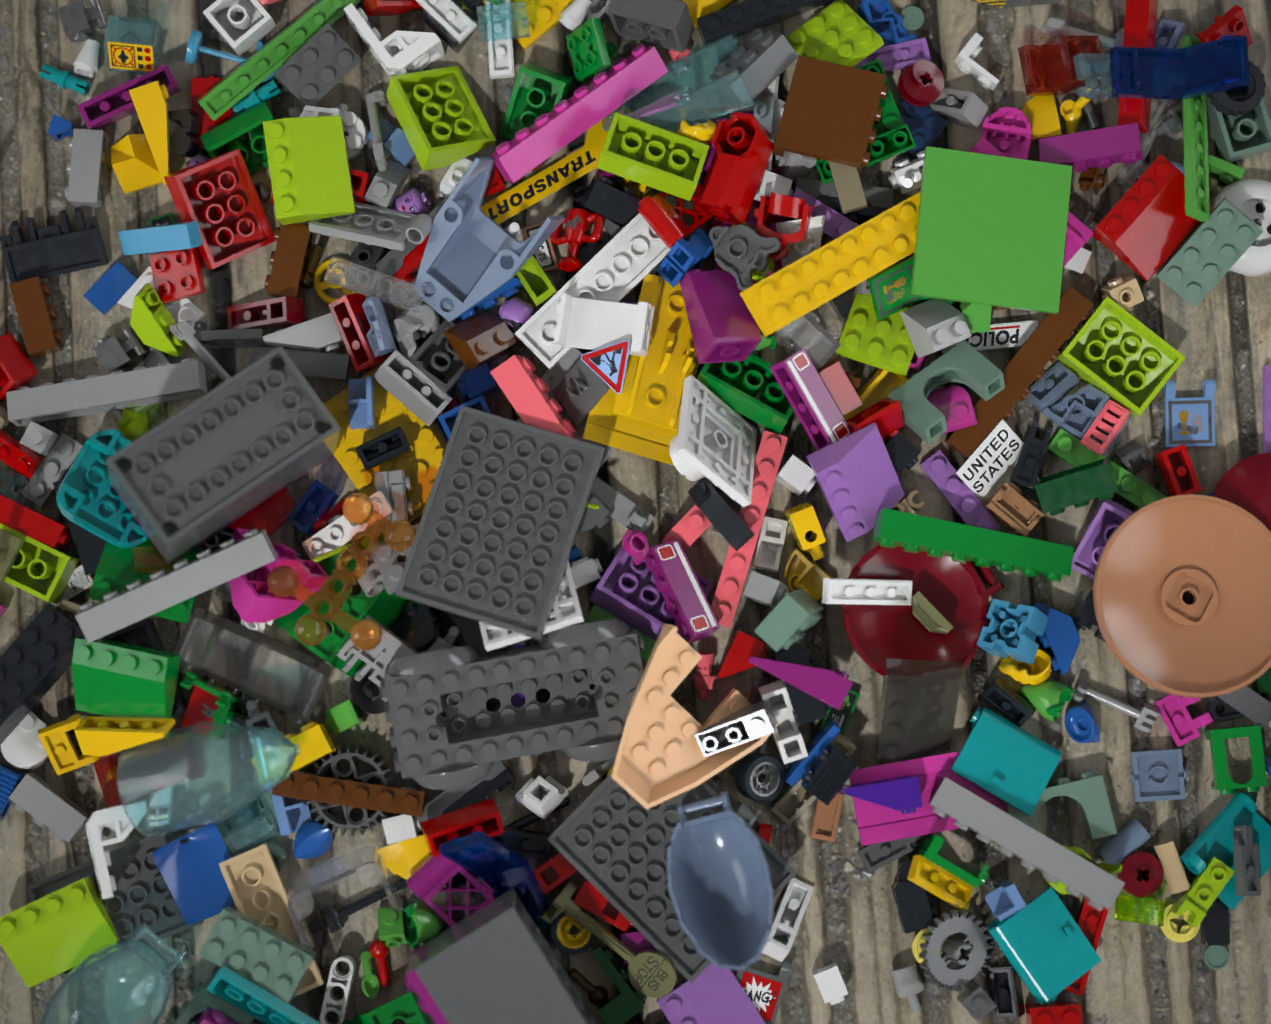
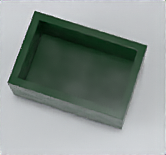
M1109 457L1038 478L1034 485L1043 513L1050 512L1051 516L1065 512V508L1074 505L1075 508L1089 505V501L1095 498H1099V501L1114 497V493L1118 490V483Z

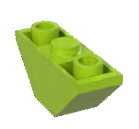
M146 283L134 296L130 325L143 344L175 357L180 356L188 346V343L185 340L179 341L171 332L170 325L176 323L150 283Z

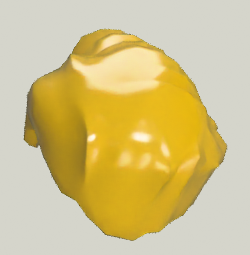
M682 120L680 122V129L675 134L708 145L712 140L717 124L707 120L706 123L690 126L686 120Z
M1038 649L1033 664L1017 661L1008 655V658L1001 660L999 670L1003 674H1008L1015 681H1020L1025 685H1037L1049 678L1050 672H1052L1051 657L1044 650Z

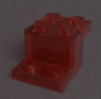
M1061 36L1044 45H1024L1018 48L1027 96L1064 95L1082 86H1102L1107 83L1098 36Z

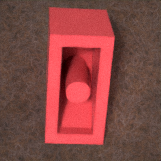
M694 505L660 542L663 544L679 539L685 552L712 523Z

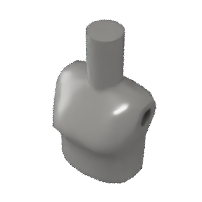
M909 962L892 968L890 971L894 979L897 996L899 998H908L912 1011L920 1010L921 1006L917 994L924 990V984L918 973L916 962Z

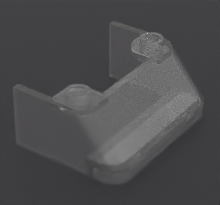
M365 843L295 873L289 878L287 882L288 909L302 946L309 949L316 948L305 919L314 908L312 895L358 876L360 882L369 888L383 884L391 907L398 911L404 910L390 871L377 845Z

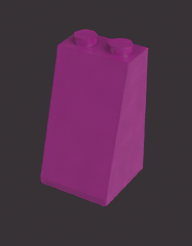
M716 268L711 271L694 269L687 272L680 282L698 364L745 361L762 341V337L752 314L740 295L742 291L739 290L735 277L722 268Z

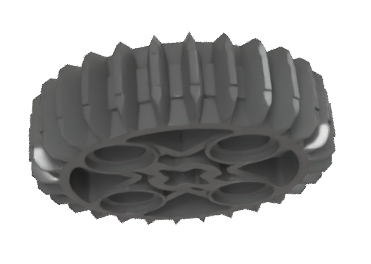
M347 744L346 751H344L341 745L337 746L338 753H328L329 758L325 755L320 757L323 762L322 764L318 762L313 763L317 771L308 772V774L323 776L332 765L334 778L341 779V777H348L354 774L355 778L347 780L359 781V779H362V782L369 783L370 778L376 776L380 778L381 785L398 787L390 784L391 781L396 779V776H388V773L393 768H384L383 765L387 759L378 761L379 752L371 756V747H367L362 752L361 744H358L355 750H353L352 744ZM341 759H347L351 764V768L347 773L339 769ZM356 759L369 763L376 772L360 775ZM306 801V804L313 803L315 806L309 811L310 813H319L315 821L324 819L323 827L331 824L332 833H335L340 828L341 836H344L347 830L350 831L351 837L355 836L356 829L359 830L361 835H364L366 826L370 831H373V822L382 825L379 817H389L387 812L375 810L370 815V809L361 808L364 812V817L361 821H356L352 817V810L355 807L342 805L346 821L334 817L326 810V808L338 805Z

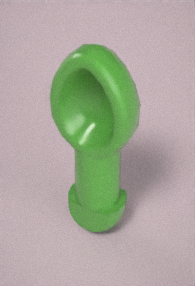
M365 949L360 952L364 973L361 987L366 997L375 999L380 991V981L373 971L371 959L373 956L369 950Z

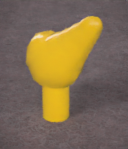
M1086 93L1075 102L1066 100L1060 106V113L1065 121L1066 134L1075 133L1082 115V108L1092 100Z

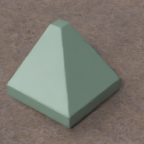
M269 837L265 843H267L280 873L287 853L274 838Z

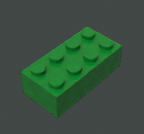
M752 353L745 361L707 363L697 378L699 382L731 409L779 435L794 410L770 369L773 365Z

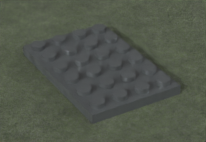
M168 829L109 852L111 865L107 866L109 876L114 875L117 890L112 891L113 897L102 899L122 945L60 973L61 980L70 978L204 922L202 920L186 925L155 863L153 853L173 841ZM92 860L26 886L32 902L88 876L92 877L99 892Z

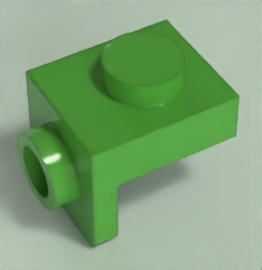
M402 905L378 908V935L380 941H386V946L389 948L406 944L405 938L407 937L405 934L404 909Z

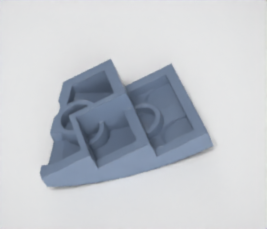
M373 296L366 298L362 307L371 326L366 336L376 358L388 353L391 355L395 350L398 351L382 301Z
M1088 384L1079 389L1077 393L1063 398L1056 405L1045 408L1042 414L1056 426L1081 441L1104 405L1110 400V396ZM1129 414V420L1126 422V424L1120 430L1118 435L1115 437V439L1103 453L1104 456L1108 454V452L1115 444L1121 433L1124 431L1128 423L1131 421L1132 415ZM1106 420L1103 421L1104 423L1110 425L1111 427H1114V425L1111 424V423H1109L1108 421H1106ZM1099 428L1097 429L1099 432L1108 436V433H1106L1105 431ZM1094 436L1091 437V439L1102 445L1103 441Z

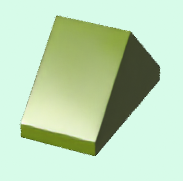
M534 256L516 273L537 306L557 292L554 282Z

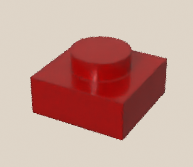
M493 165L484 199L506 189L496 165Z

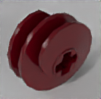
M919 60L915 64L909 65L900 74L897 82L898 90L903 99L917 107L928 106L942 94L944 77L941 70L934 63L928 60Z
M1136 851L1120 863L1122 870L1118 873V879L1125 883L1122 888L1127 893L1137 897H1146L1152 895L1160 888L1163 882L1164 871L1161 863L1155 856L1143 851ZM1138 869L1144 871L1142 873L1145 875L1143 879L1136 878L1139 876L1136 873Z

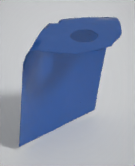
M215 824L192 831L164 845L153 853L155 863L186 925L220 914L223 908L235 905L219 866V863L230 859L231 856ZM189 838L187 843H180V841Z

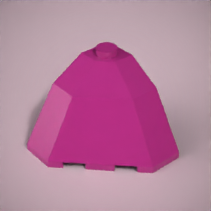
M236 528L233 536L234 541L244 538L243 533L250 529ZM280 542L277 546L272 544L277 554L275 561L229 581L233 607L240 615V618L247 623H266L292 613L326 585L330 577L319 563L311 559L302 560L296 557L295 550Z

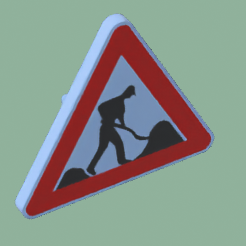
M624 340L581 355V360L617 394L623 391L631 342L630 340Z

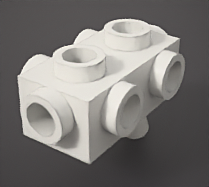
M925 150L918 152V158L909 161L908 158H904L894 163L895 167L890 169L891 176H888L892 189H897L898 193L905 194V196L919 191L918 188L921 187Z

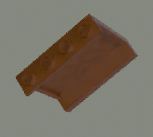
M799 55L774 142V155L784 157L785 151L857 167L858 174L861 175L863 166L868 167L871 152L867 151L869 144H874L877 130L873 129L875 121L880 122L883 107L879 106L881 99L885 100L889 85L885 84L886 75Z

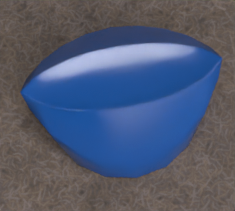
M1083 700L1066 713V731L1078 743L1100 742V731L1095 714L1089 703Z
M315 820L302 824L294 840V857L298 859H313L325 854L331 848L333 842L330 828L328 826L323 827V822H316Z

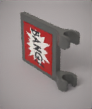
M784 959L781 962L778 975L750 967V965L743 970H737V980L766 1024H774L792 969L791 960Z

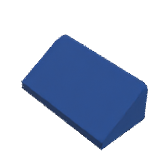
M117 261L83 296L105 315L137 281V278Z

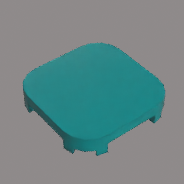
M114 429L99 431L83 444L64 477L56 495L57 506L62 515L68 520L112 545L121 548H133L144 543L149 537L112 487L106 465V459L131 444L132 441L121 436V432Z

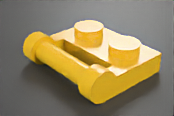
M75 714L67 720L38 730V736L57 775L94 763L100 759V757L94 755L79 756L67 731L75 730L82 722L81 714Z

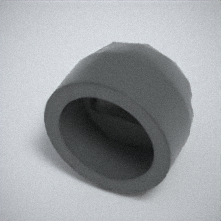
M255 183V189L260 187V202H266L270 197L269 188L264 183Z

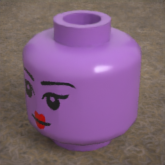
M412 188L395 199V206L393 208L396 211L410 214L428 215L430 213L429 205H431V200L425 191L421 193L416 188Z

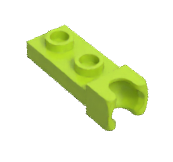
M1211 856L1206 863V868L1196 877L1183 897H1180L1173 907L1172 913L1182 916L1189 910L1190 917L1187 923L1194 928L1198 927L1206 916L1207 910L1235 871L1216 857Z

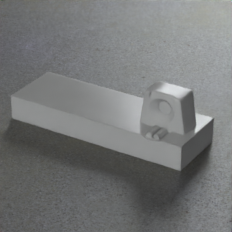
M595 477L591 490L611 509L612 512L608 516L628 530L633 531L637 529L645 533L655 517L601 479Z

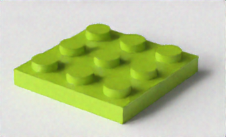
M836 0L786 37L798 56L854 67L884 45L882 37L843 0Z
M856 294L835 354L906 377L915 349L900 312L916 305L912 304L878 321L871 294Z

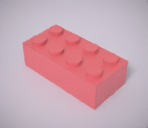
M513 355L490 371L524 424L573 439L578 438L575 433L578 431L577 427L570 418L566 420L562 414L563 406L557 398L552 399L548 393L550 390L549 385L542 377L538 378L534 372L536 366L529 357Z

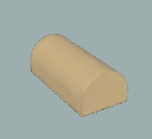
M1169 838L1154 844L1153 846L1162 865L1170 893L1174 894L1189 890L1190 885L1174 841Z

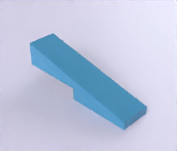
M197 221L118 231L124 255L192 249L203 245Z

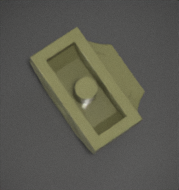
M919 591L912 597L913 615L929 632L947 634L953 629V626Z

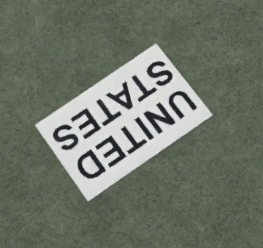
M1002 419L956 474L982 500L1016 461L1023 442Z

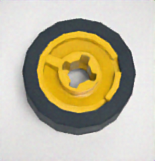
M580 906L578 907L589 917H591L594 921H596V918L591 912L587 911L586 909ZM563 912L551 923L550 935L552 941L560 951L566 954L578 955L586 952L593 946L597 938L574 918H569ZM572 925L579 929V932L575 935L569 931Z

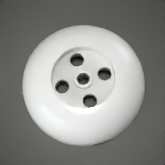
M1261 179L1235 181L1225 186L1217 196L1212 197L1209 201L1210 213L1225 197L1263 228V233L1255 240V244L1251 245L1228 271L1243 274L1244 276L1268 274L1271 272V234L1267 232L1268 225L1271 227V182ZM1256 204L1263 207L1262 213H1258L1255 210Z

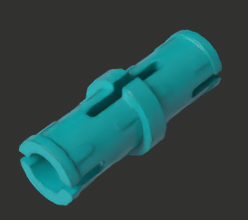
M47 63L42 66L41 69L50 72V74L40 71V78L59 85V88L64 90L68 88L83 96L88 95L89 90L82 88L81 85L91 88L90 81L76 77L68 70H59Z
M272 79L256 91L254 89L250 91V95L232 107L238 113L237 115H240L282 92Z

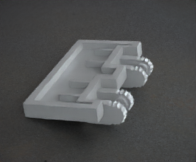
M370 615L366 616L337 652V656L346 661L342 666V671L348 672L355 662L361 659L365 663L357 670L354 679L359 682L372 667L373 670L369 674L368 679L381 687L380 679L384 678L385 671L388 670L393 660L420 654V652ZM381 696V699L387 702L388 697L383 698Z

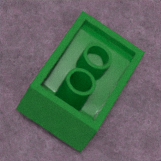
M530 62L521 65L500 136L512 140L516 137L515 134L525 127L529 128L535 124L537 117L555 109L554 106L558 102L567 99L573 78Z

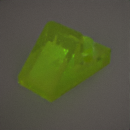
M1118 894L1116 898L1115 920L1163 926L1165 901L1157 900L1153 897Z

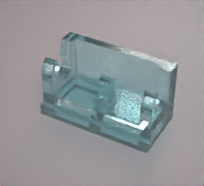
M526 2L477 7L478 29L482 42L530 37Z

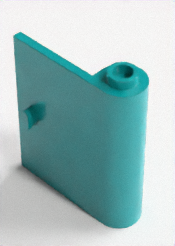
M982 707L981 710L977 708L970 718V721L973 723L971 728L973 729L954 762L951 771L1024 814L1031 816L1061 759L1062 752L988 708Z
M1237 792L1180 856L1181 862L1196 877L1206 868V863L1211 856L1216 857L1235 871L1233 826L1241 825L1252 826L1254 844L1258 845L1260 879L1271 867V826L1255 812L1258 809L1255 804L1257 802L1256 799L1248 792ZM1235 873L1217 896L1230 910H1234L1245 897L1236 896Z
M1051 886L1028 902L1024 908L1001 921L995 919L987 927L1038 1004L1044 1003L1047 1005L1052 1003L1057 998L1058 993L1102 961Z

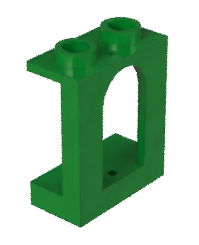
M1261 725L1204 730L1205 740H1210L1215 785L1211 786L1212 790H1219V793L1222 795L1234 794L1235 789L1244 788V792L1260 791L1259 786H1268ZM1248 737L1252 776L1247 782L1235 783L1228 774L1224 739Z
M934 833L927 835L917 852L918 854L975 888L979 884H984L989 875L987 871L988 865L978 860L969 874L937 855L945 841L943 838Z

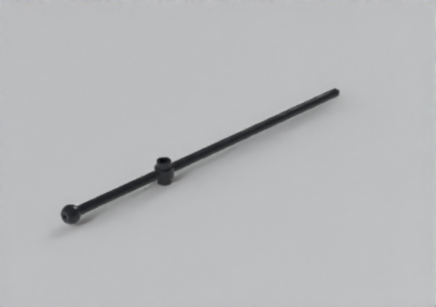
M565 797L552 813L568 806L570 799ZM532 812L504 827L522 829L541 818ZM494 836L485 840L499 841L501 837ZM481 841L456 850L459 855L458 858L479 848ZM401 878L337 910L334 904L320 910L323 915L321 919L302 928L305 936L308 937L325 927H329L331 933L345 927L342 919L407 887L406 879ZM217 965L212 970L213 977L215 976L218 969L221 968L220 966Z

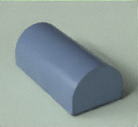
M1161 18L1155 33L1153 70L1159 72L1166 70L1186 28L1184 22Z
M1132 818L1117 831V834L1109 837L1095 851L1105 863L1116 865L1125 860L1151 837L1145 828L1136 819Z

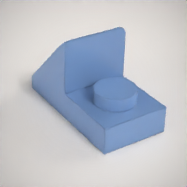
M381 117L379 122L384 151L406 167L415 154L405 133L399 127L396 129ZM370 130V132L368 133V139L371 142H373Z

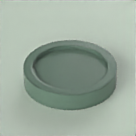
M909 6L901 12L900 16L904 20L902 24L908 31H916L923 25L924 14L918 7Z
M1208 946L1203 952V960L1209 968L1220 970L1228 964L1229 953L1223 946Z

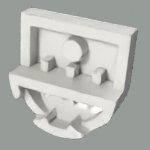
M30 711L1 744L4 759L16 769L38 768L48 758L38 736V730L48 726L33 712Z

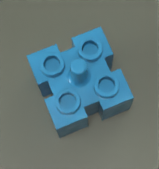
M992 599L986 616L991 621L989 627L983 626L977 645L990 655L1008 658L1009 655L1017 661L1033 664L1039 647L1035 643L1037 635L1043 636L1049 617L1036 607L1018 604L1016 607L1010 602Z

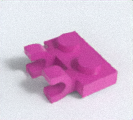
M1168 694L1153 702L1155 707L1161 711L1160 716L1177 747L1201 736L1198 728L1213 722L1209 712L1206 713L1204 711L1193 719L1188 713L1186 706L1201 698L1180 697Z

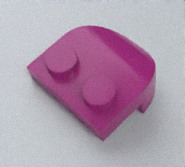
M1002 107L997 112L987 116L982 125L981 138L984 137L1006 157L1028 160L1032 142V129L1024 113L1017 108Z
M947 386L929 394L927 400L945 415L948 430L943 434L978 424L973 407L974 403L969 393L963 387Z

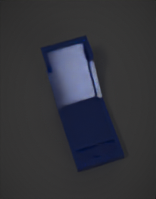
M1223 35L1216 41L1180 49L1112 47L1109 50L1112 98L1184 100L1250 85L1247 36Z
M475 831L471 835L453 838L449 842L440 844V854L485 880L495 890L492 894L495 899L511 888H514L539 929L556 924V919L549 924L542 918L550 906L527 859L481 831Z

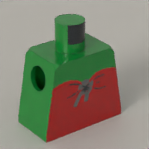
M195 685L180 728L223 735L226 732L227 726L240 730L245 716L232 712L235 703H229L225 709L216 705L215 703L219 697Z

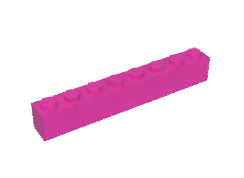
M644 44L635 47L631 51L632 54L630 56L617 60L612 64L613 68L607 72L597 74L593 78V82L588 86H581L576 89L574 96L568 100L565 99L558 102L554 106L555 109L537 117L535 124L529 128L525 127L515 134L516 137L511 141L498 145L495 148L496 151L490 156L495 159L494 163L504 179L512 183L516 182L666 74L668 70L656 48Z

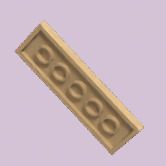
M267 843L219 863L239 912L310 949ZM315 958L295 996L325 983Z

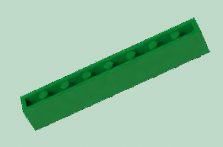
M887 508L877 512L873 541L880 542V546L885 548L900 546L904 547V551L910 553L924 551L928 552V556L934 558H942L943 555L952 557V561L966 563L969 560L975 562V565L988 568L990 565L998 566L999 570L1003 572L1023 571L1024 576L1037 577L1042 575L1046 576V580L1061 582V579L1071 575L1074 547Z

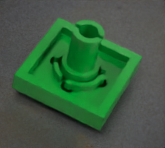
M591 18L566 36L567 47L570 51L577 83H585L611 65L610 58L616 56V44L614 42H605L600 18Z

